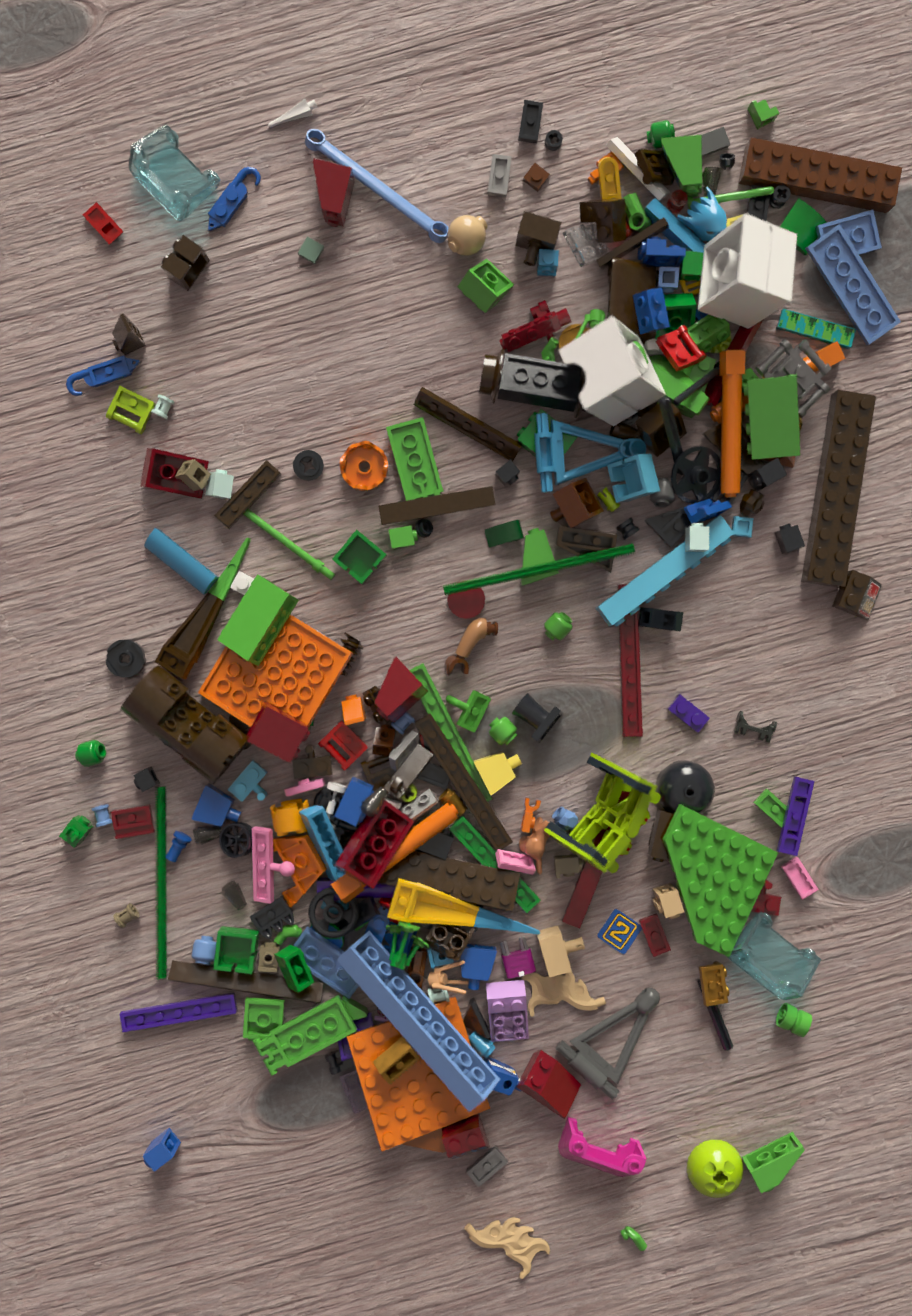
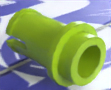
M607 487L602 490L607 497L601 491L597 494L607 506V511L610 510L612 513L621 506L619 503H616L615 498Z

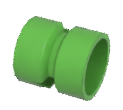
M784 1003L780 1007L776 1016V1025L778 1027L790 1030L791 1033L799 1037H804L812 1024V1015L803 1010L797 1011V1008L788 1003Z

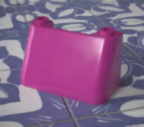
M567 1117L558 1143L559 1153L562 1157L619 1177L637 1175L642 1172L646 1156L639 1140L630 1138L628 1144L623 1146L618 1144L616 1152H612L587 1143V1140L583 1137V1131L577 1128V1119Z

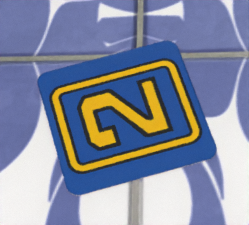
M614 909L598 932L597 937L620 953L625 954L642 928L640 924L618 909Z

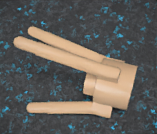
M462 960L443 967H435L434 971H431L428 976L429 986L432 989L466 994L465 990L445 985H468V981L448 980L447 974L442 972L462 965L465 961Z

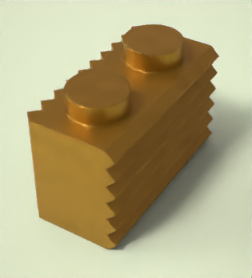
M402 1036L375 1059L373 1063L382 1077L389 1084H392L395 1079H398V1076H401L411 1065L420 1060V1057Z

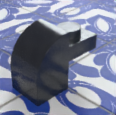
M641 607L638 626L681 632L684 612Z

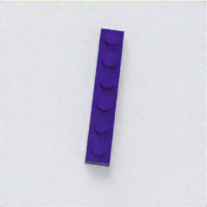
M234 992L121 1011L119 1014L122 1032H129L236 1014L238 1010Z

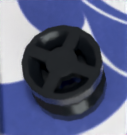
M632 517L616 527L617 531L623 534L622 538L624 540L640 530L633 523Z

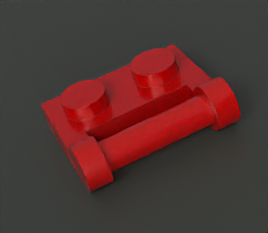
M685 325L673 332L658 337L656 340V344L676 372L695 365L706 358L704 351H700L688 334V329ZM679 338H682V339H683V341L685 342V344L688 346V348H689V349L691 350V352L693 353V356H691V355L689 354V352L686 350V348H685L684 345L681 343V341L679 340Z
M343 720L318 743L321 748L323 747L341 765L343 771L369 748L348 725H345ZM331 738L350 756L348 760L328 742Z

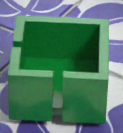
M356 529L332 560L345 571L350 569L349 574L364 585L374 573L372 568L375 567L377 569L386 559L387 554Z
M221 926L217 933L213 970L231 972L235 963H238L235 972L252 974L256 968L259 931Z

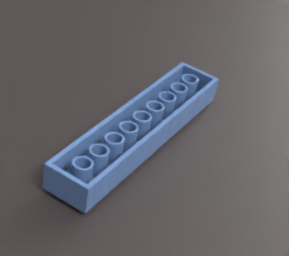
M368 931L349 947L337 961L470 1112L486 1099L500 1078L404 970L390 966V954L373 934Z

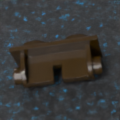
M374 686L362 693L364 695L363 700L368 707L370 706L375 722L382 726L392 720L389 719L387 721L376 711L378 706L374 702L380 688Z

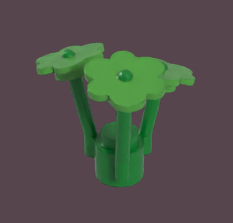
M399 921L398 925H386V930H390V933L393 934L389 960H391L390 966L405 970L406 966H410V962L418 948L423 949V947L429 949V944L421 938L412 935L411 938L414 940L413 944L415 947L408 958H406L407 954L403 953L409 933L418 931L420 927L403 921ZM405 932L400 949L397 951V934Z

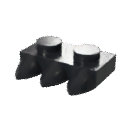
M283 895L250 916L259 933L267 939L272 937L271 927L276 931L282 932V920L287 924H294L293 910L289 907Z

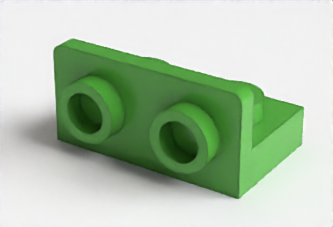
M710 314L687 328L690 337L700 351H704V353L709 352L713 347L730 337L729 323L724 318L721 319Z

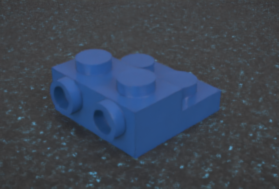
M650 237L646 242H641V247L638 248L637 259L640 260V263L656 267H679L686 256V248H680L678 245L666 247L665 239Z

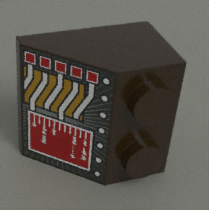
M849 570L846 587L838 589L832 607L869 620L882 584L868 575L855 570Z

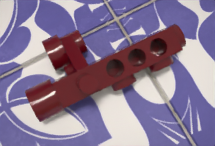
M545 300L539 302L537 306L530 308L533 321L501 335L502 339L499 342L502 349H507L508 352H511L545 336L547 341H549L551 337H554V332L572 323L567 309L564 308L558 312H550Z

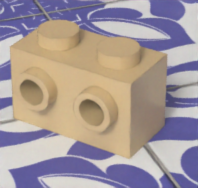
M671 883L652 888L655 898H652L653 904L659 914L662 913L665 918L674 919L679 917L681 913H684L678 890Z

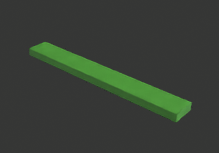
M424 663L409 670L428 690L420 699L427 714L431 713L487 802L492 800Z

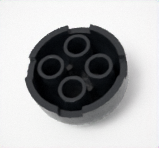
M679 760L671 763L660 772L656 780V792L661 795L659 803L668 813L675 814L679 804L699 814H703L713 802L715 795L714 781L710 773L703 766L693 761ZM690 788L693 790V792L686 793Z

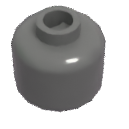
M658 478L660 492L651 494L650 501L656 507L665 508L674 502L675 493L668 478Z

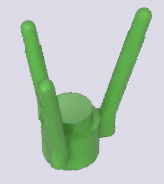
M593 309L590 311V314H585L584 322L575 339L582 336L587 323H589L590 328H594L605 321V312Z

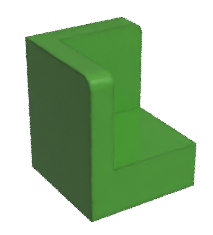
M753 100L747 109L757 129L774 122L779 115L777 107L775 106L770 109L766 100L758 103L756 100Z

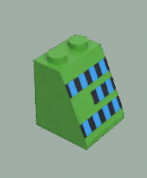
M701 135L661 138L663 154L682 195L697 197L698 194H702Z

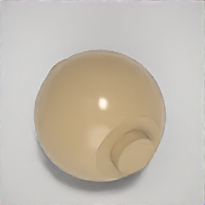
M471 215L457 217L448 228L447 239L449 248L463 256L477 253L485 243V230L488 227L486 221L481 216L476 218Z

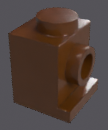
M389 725L376 727L372 754L389 757L393 750L395 729H392Z

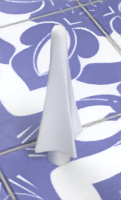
M303 99L288 112L270 122L268 127L272 128L288 121L312 116L311 110L317 108L315 100L307 103L306 99Z

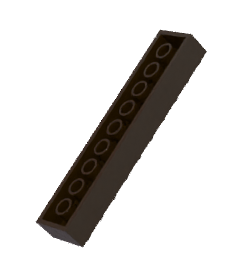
M837 390L831 394L801 582L836 588L846 587L875 407V395Z

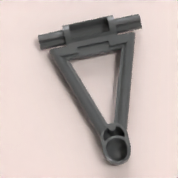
M654 988L642 990L634 1002L570 1040L578 1049L577 1051H574L563 1040L555 1048L568 1060L567 1064L596 1090L600 1088L612 1100L618 1096L619 1090L607 1078L610 1077L616 1084L619 1083L650 1012L660 1001L658 991ZM638 1012V1017L614 1068L586 1042L633 1013Z

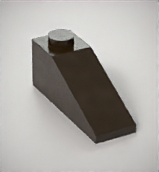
M124 313L120 314L112 332L115 338L112 341L117 351L120 350L124 355H127L146 345L139 329Z

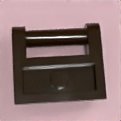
M639 149L634 153L637 165L643 172L642 180L644 184L662 183L664 186H671L674 183V176L663 151ZM654 172H661L662 175H654Z
M380 756L368 762L366 760L360 762L368 783L374 786L372 791L375 794L384 791L383 788L396 773L390 767L373 774L370 772L371 768L388 762V756Z

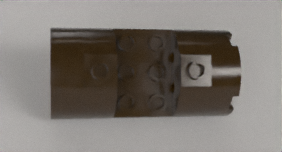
M157 665L135 686L125 699L120 710L149 734L158 737L183 757L182 760L214 785L248 744L247 736L221 714L217 716L212 714L189 695L190 690L160 665Z

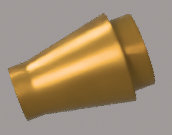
M448 788L439 797L441 805L448 803L450 806L453 804L458 810L459 816L467 809L454 790Z

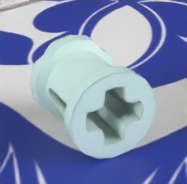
M159 394L158 402L155 408L151 410V413L167 420L168 411L175 402Z
M428 988L429 999L433 1004L445 1000L450 1002L447 990Z

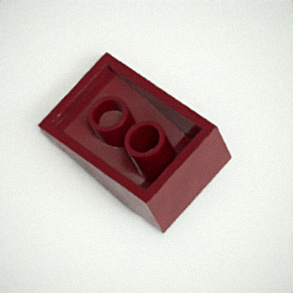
M147 448L140 486L202 499L204 489L193 491L181 479H177L175 475L185 461L195 459L206 470L209 461Z
M539 1050L532 1054L516 1087L565 1119L582 1084L556 1059Z

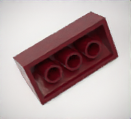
M375 799L334 866L348 876L374 889L414 821L386 800Z

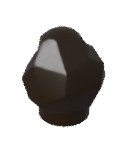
M750 489L749 493L744 494L740 503L742 516L749 517L751 514L760 512L765 504L763 501L765 495L753 489Z

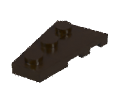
M722 423L702 434L720 452ZM741 423V471L748 475L764 466L761 459H752V454L748 455L747 443H751V439Z

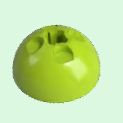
M707 1140L697 1145L690 1153L687 1161V1175L691 1184L701 1194L711 1198H723L732 1194L739 1187L743 1178V1162L740 1154L731 1144L722 1140Z

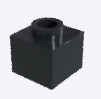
M510 459L495 472V475L504 486L508 483L512 485L519 479L517 475H519L520 471Z
M152 766L133 775L135 786L141 789L142 792L160 783Z

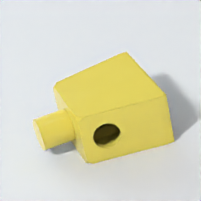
M503 752L474 761L490 795H493L516 777L512 769L522 765L517 754L507 759Z

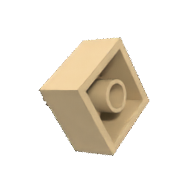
M558 925L539 930L541 934H537L549 978L572 972L567 955H569L568 953L585 949L582 937L565 942Z

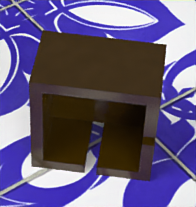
M182 235L181 238L174 242V251L163 258L161 268L169 279L189 291L210 259L201 246L185 235Z

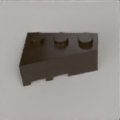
M558 525L556 545L577 556H583V554L595 553V551L616 548L618 535L611 532ZM610 557V560L605 558V561L604 559L603 561L598 560L596 563L593 561L592 564L611 573L614 558L611 559Z

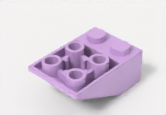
M524 980L486 983L491 1041L529 1039Z

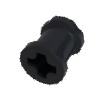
M785 185L777 186L774 189V193L770 195V206L778 209L783 207L790 198V189Z

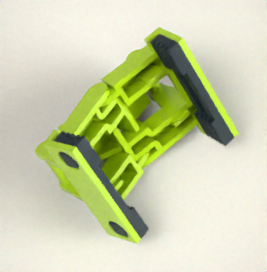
M591 752L587 763L606 772L595 799L597 803L592 806L570 834L551 821L544 831L557 843L605 873L608 870L611 873H615L619 869V864L615 859L619 855L629 854V850L632 848V840L630 838L636 837L640 827L645 825L647 820L650 819V814L647 810L649 803L657 804L661 799V795L656 792L657 785ZM622 791L630 792L627 799L618 803ZM604 829L606 831L596 848L592 840Z

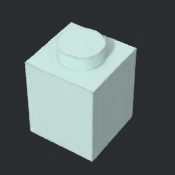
M216 469V472H210L211 475L207 480L205 496L231 499L234 476L228 475V471Z
M692 523L691 526L685 528V552H705L709 550V526H703V523Z

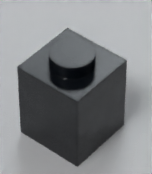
M790 523L780 526V531L775 532L782 554L805 547L798 524L792 527Z

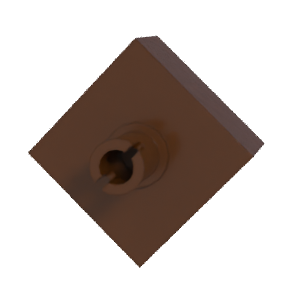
M587 478L572 482L553 493L559 508L550 512L553 521L558 522L565 517L570 528L604 512Z

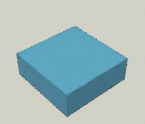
M734 516L732 523L734 534L732 536L751 538L754 518Z

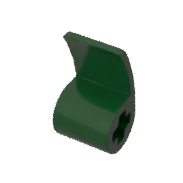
M520 520L506 522L485 529L489 548L524 539Z

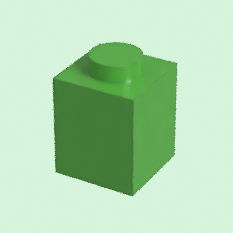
M412 526L389 529L392 550L415 546L414 541H418L417 532L412 530Z

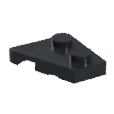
M685 507L645 520L650 528L669 547L685 534V528L691 526V522L684 510Z

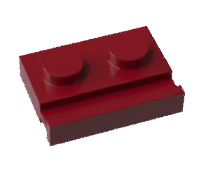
M150 804L111 811L113 828L116 835L115 839L155 832Z

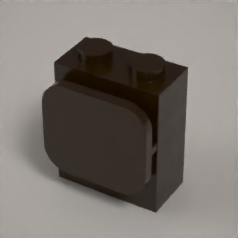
M657 809L648 843V854L652 857V860L657 862L669 861V854L664 845L663 837L674 816L673 813H668L661 809Z

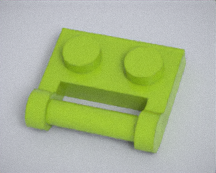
M119 386L106 413V418L114 419L135 429V432L143 434L151 416V410L154 409L156 403ZM118 407L141 417L139 422L117 413Z

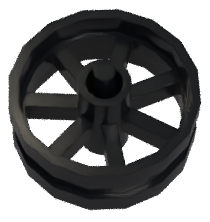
M244 822L226 825L219 837L220 848L224 854L232 858L249 855L252 852V826ZM237 826H239L240 828H242V830L240 831V833L238 832ZM239 846L243 850L242 854H238Z

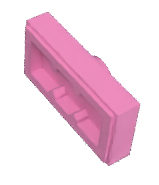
M324 777L309 781V778L300 780L298 785L287 787L285 794L288 797L321 788L325 785Z
M500 849L495 853L498 868L531 875L536 871L533 858L529 855Z
M796 856L781 866L802 900L819 890L799 857Z

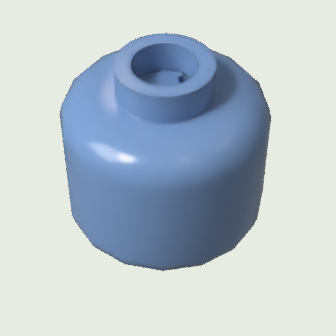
M202 936L201 939L194 941L191 957L195 959V963L210 965L215 960L216 942L213 941V937Z

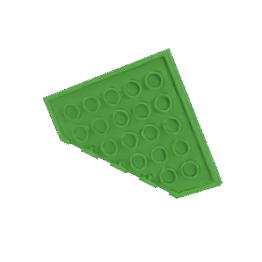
M679 804L663 837V842L667 848L670 865L675 874L679 894L685 906L684 910L693 931V939L712 950L730 957L778 852Z

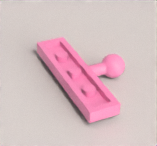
M255 826L252 828L253 900L271 904L274 901V871L280 872L284 877H290L295 871V866L289 861H285L282 864L273 863V829Z

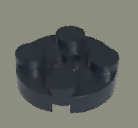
M118 640L111 644L107 650V668L116 676L133 677L140 673L146 664L143 648L133 640ZM123 654L130 656L129 663H122Z

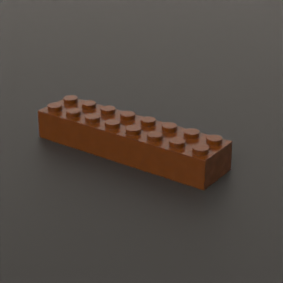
M751 137L745 146L738 184L746 186H771L774 189L779 185H785L790 189L791 195L888 213L896 203L903 167Z

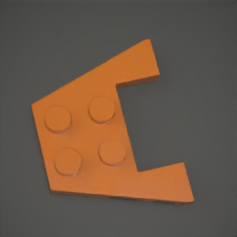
M309 835L273 838V852L277 851L283 862L289 861L295 866V871L291 875L295 886L282 892L290 908L303 897L327 870Z

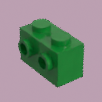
M289 945L274 954L288 988L299 993L314 983L311 970L306 964L304 953L300 948Z

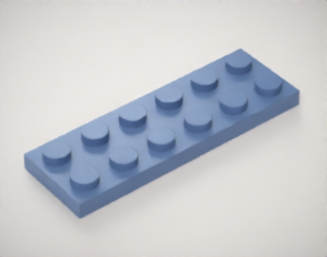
M840 224L805 248L866 345H870L901 323Z

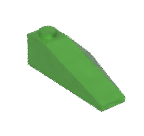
M660 354L649 357L666 393L665 396L670 398L671 403H673L675 397L694 384L682 370L676 372L666 357ZM699 389L677 406L699 415L709 401V398Z

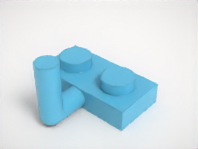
M252 760L228 788V791L243 802L253 790L258 794L257 799L262 801L268 794L258 783L268 772Z

